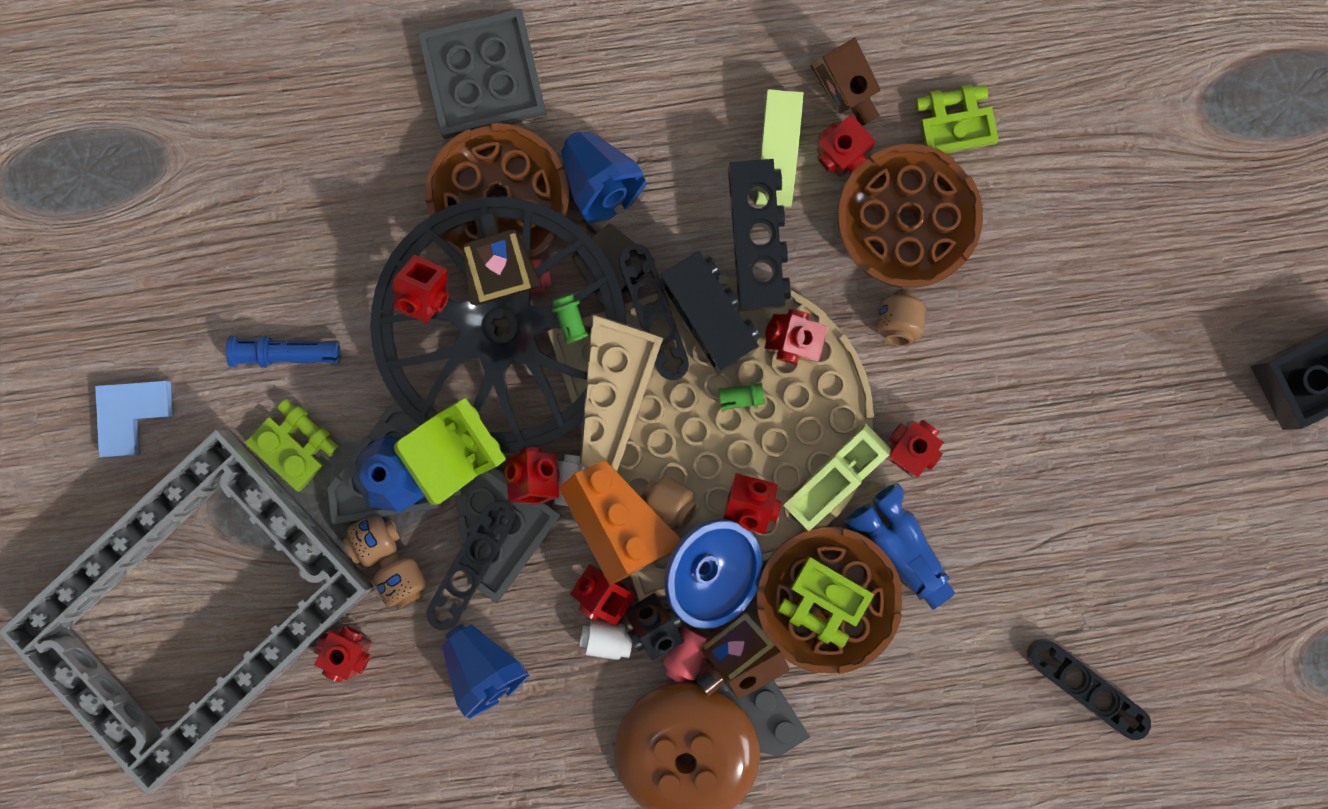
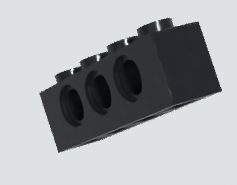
M774 159L729 162L728 177L738 301L741 305L739 312L783 308L785 306V299H790L791 291L789 277L783 278L782 263L788 262L787 243L786 241H780L779 227H785L784 206L777 205L776 191H782L781 169H774ZM759 191L765 195L767 204L762 208H754L749 205L747 195L750 192ZM755 227L766 229L769 233V242L764 245L755 244L750 238V231ZM757 263L769 265L772 270L771 279L765 282L757 280L753 275V266Z

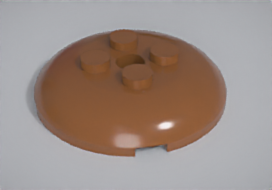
M491 123L489 126L463 131L440 150L427 175L425 202L429 217L451 205L467 200L491 197V194L497 190L506 191L509 198L522 199L544 205L565 217L567 216L569 185L559 157L542 138L519 126ZM497 219L501 233L516 230L522 239L524 221ZM471 222L454 228L440 237L465 259L464 244L477 240L478 232L475 222ZM532 224L530 258L532 259L544 251L557 235L538 225Z
M922 144L893 145L870 155L867 158L868 160L853 171L848 178L838 204L839 233L851 259L872 278L895 287H925L951 276L972 255L982 230V202L972 177L968 176L949 154ZM902 210L913 212L916 216V224L911 227L905 225L899 217Z
M821 527L793 536L771 555L759 579L756 597L757 611L764 633L790 663L814 673L842 674L866 666L881 655L889 646L901 622L903 591L895 566L876 543L851 530ZM808 556L874 594L856 627L842 620L838 629L849 635L843 648L832 642L826 644L817 638V633L803 625L797 627L789 622V617L778 611L784 598L796 605L801 600L802 595L790 587ZM813 603L809 610L810 613L824 621L831 614L830 611L816 603Z
M698 683L668 684L643 695L623 718L615 741V764L619 778L629 795L644 809H733L748 794L758 773L760 761L759 740L750 717L741 706L736 705L732 700L724 696L722 691L717 690L708 697ZM683 753H689L695 759L690 764H687V762L680 760L678 756Z

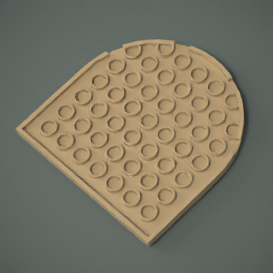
M719 277L718 281L722 288L725 290L730 287L738 299L736 278ZM791 291L790 299H785V306L783 308L737 311L743 321L750 319L760 335L757 341L759 347L753 354L718 375L665 292L688 357V371L678 380H668L660 376L655 366H653L617 473L640 497L648 483L651 481L656 483L663 477H671L693 491L695 496L694 502L697 503V509L693 518L684 529L678 527L676 530H673L680 539L690 530L704 522L723 519L735 473L778 484L776 499L782 502L777 521H769L765 534L750 531L759 544L762 562L769 560L771 555L784 542L799 533L807 531L783 506L784 503L864 424H867L873 430L874 409L866 372L850 340L826 316L827 314L808 299ZM658 293L638 300L642 305L651 306L657 301ZM632 302L624 304L626 324L641 329ZM789 309H795L809 313L810 321L828 326L819 362L798 360L797 364L786 363L776 359L777 353L764 349L766 328L772 320L773 314H787ZM605 311L597 313L596 315L605 317ZM592 315L582 319L583 325L591 327ZM656 319L651 323L649 331L662 336L664 340L669 335L670 327L665 320ZM553 328L547 330L557 360L587 372L590 335L588 334L587 337L574 342L572 340L570 343H565L562 329ZM675 340L667 345L660 346L659 352L664 350L667 362L662 364L663 370L669 369L672 374L678 372L677 366L682 363L680 358H673L669 349L677 347ZM562 373L573 404L586 389V380ZM752 380L755 383H762L765 404L758 405V409H755L754 406L722 411L719 388L749 385ZM583 422L579 424L581 431L583 429ZM856 489L812 529L826 527L836 518L851 500ZM671 555L631 575L639 602L653 593L657 597L666 595L664 578Z

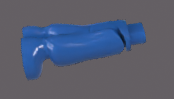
M896 482L883 489L872 500L875 506L888 518L890 522L889 527L882 523L871 504L859 507L848 515L843 522L848 530L868 533L869 539L876 543L890 558L899 577L916 594L919 600L925 599L933 610L954 596L955 592L947 582L950 577L944 573L945 571L926 540L916 517L910 511L902 508L904 489Z

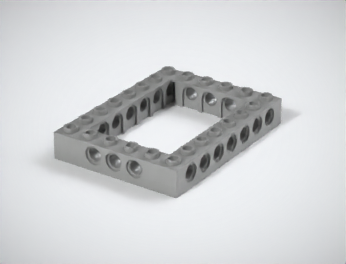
M215 430L0 630V635L148 796L166 784L313 646L324 633L330 630L363 599L374 586L231 431ZM221 488L228 498L233 497L251 516L249 520L253 525L258 524L276 543L274 545L276 550L283 551L301 570L299 574L303 579L311 583L320 582L323 586L312 596L302 599L297 604L299 608L289 618L271 628L272 634L260 645L248 650L243 655L245 659L232 671L220 676L216 680L217 685L208 694L188 706L190 710L180 720L162 731L69 628Z

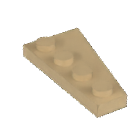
M593 313L580 463L583 466L590 467L605 460L617 472L663 337Z

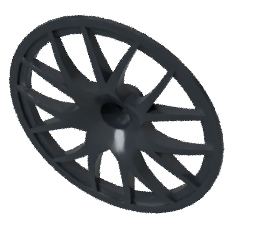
M486 197L451 205L428 217L403 238L390 255L375 288L371 306V340L376 364L385 385L404 412L419 426L439 413L431 406L451 375L466 360L480 358L485 373L473 407L479 414L493 386L495 387L512 432L489 433L498 442L502 453L518 452L525 447H539L552 442L583 422L586 389L572 405L561 413L542 367L544 366L587 380V372L556 361L539 349L535 336L546 328L561 329L556 312L552 313L551 308L554 306L541 309L530 305L531 290L478 306L471 305L470 300L455 302L448 298L444 309L441 312L436 311L431 319L448 320L461 331L453 345L436 352L399 359L394 342L393 322L418 319L403 313L394 315V292H392L391 287L397 273L413 255L419 256L434 241L455 262L467 278L465 259L440 236L461 225L474 222V219L479 216L496 213L497 219L524 221L522 241L529 256L532 224L554 233L569 244L568 247L536 267L540 278L565 257L577 251L588 265L596 282L575 294V300L580 302L597 289H600L605 308V317L626 324V315L621 288L612 266L594 240L577 224L564 215L531 201L509 197ZM507 316L509 318L508 325L512 327L511 332H503L501 335H498L496 333L498 327L493 323L495 319L502 320ZM584 325L585 331L590 335L591 327ZM449 359L425 401L411 385L402 366ZM513 361L525 364L531 371L546 397L554 415L553 419L538 426L520 430L507 390L506 371Z

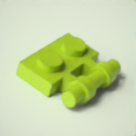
M972 84L960 86L959 90L944 93L941 90L928 92V96L915 98L917 112L930 110L933 118L922 119L920 122L924 145L934 147L945 153H953L997 144L999 138L992 106L980 109L977 106L978 100L988 99L987 86L973 87ZM957 104L962 105L964 112L946 114L945 107Z
M285 399L277 407L286 417L285 421L280 424L273 417H268L245 444L298 492L324 467V464L314 455L321 449L331 457L339 449V446L330 438L331 434L324 427H317L307 417V411L301 406L296 407L288 399ZM296 428L300 429L310 439L305 446L292 435Z
M808 556L790 587L802 595L801 600L796 605L784 598L778 611L789 617V622L797 627L803 625L817 633V638L826 644L832 642L843 648L849 635L838 629L842 620L856 627L874 594ZM813 603L831 612L826 621L809 612Z

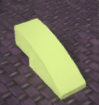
M767 89L760 160L774 159V169H781L782 191H776L777 205L791 208L804 92ZM757 191L756 205L765 206L767 204L765 195Z
M864 424L783 506L810 531L890 455L891 448L867 424Z

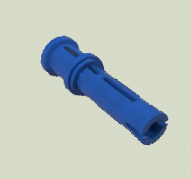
M230 335L226 343V359L230 368H236L238 364H259L261 368H267L272 363L279 362L339 363L341 348L339 340L272 341L267 336H260L259 339H238L237 336Z

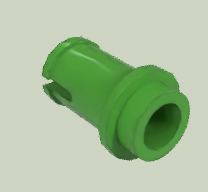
M573 294L552 300L554 307L551 308V311L557 314L565 343L587 337L588 334L585 331L577 307L580 304L579 300H575Z
M754 380L749 385L719 388L722 411L754 406L755 409H758V405L765 404L762 383H755Z

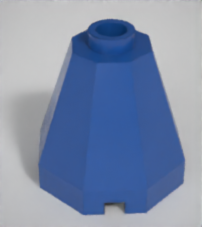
M591 131L575 132L565 140L564 147L561 150L574 202L587 223L611 219L617 215L614 208L620 204L624 209L632 205L647 185L642 170L633 159Z
M385 435L359 453L353 481L370 507L400 513L425 498V495L394 450V444L401 438Z
M460 624L445 635L447 641L442 645L456 705L464 717H468V719L497 705L500 697L504 694L508 697L530 677L525 667L473 625L465 627L464 624Z

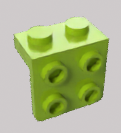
M466 397L445 408L394 444L396 454L432 505L442 503L475 477L497 467L506 460L498 442L490 435L480 420L477 410L470 405Z

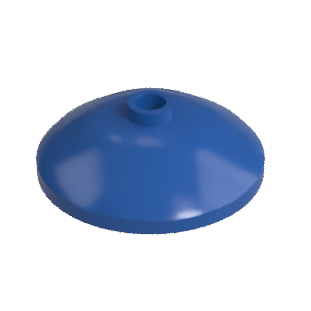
M725 519L710 520L690 530L674 548L665 571V594L672 611L686 623L698 628L718 627L736 618L753 599L762 574V554L756 538L749 530L742 528L740 524Z

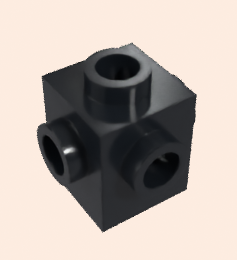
M655 593L631 606L624 613L633 628L627 632L638 652L645 648L652 661L684 642L677 628L682 626L679 617L672 611L671 607L665 609Z

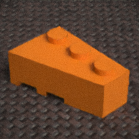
M605 460L573 474L559 487L609 585L668 557L681 540Z

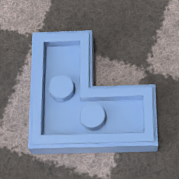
M171 381L95 386L99 457L139 455L137 419L173 417Z

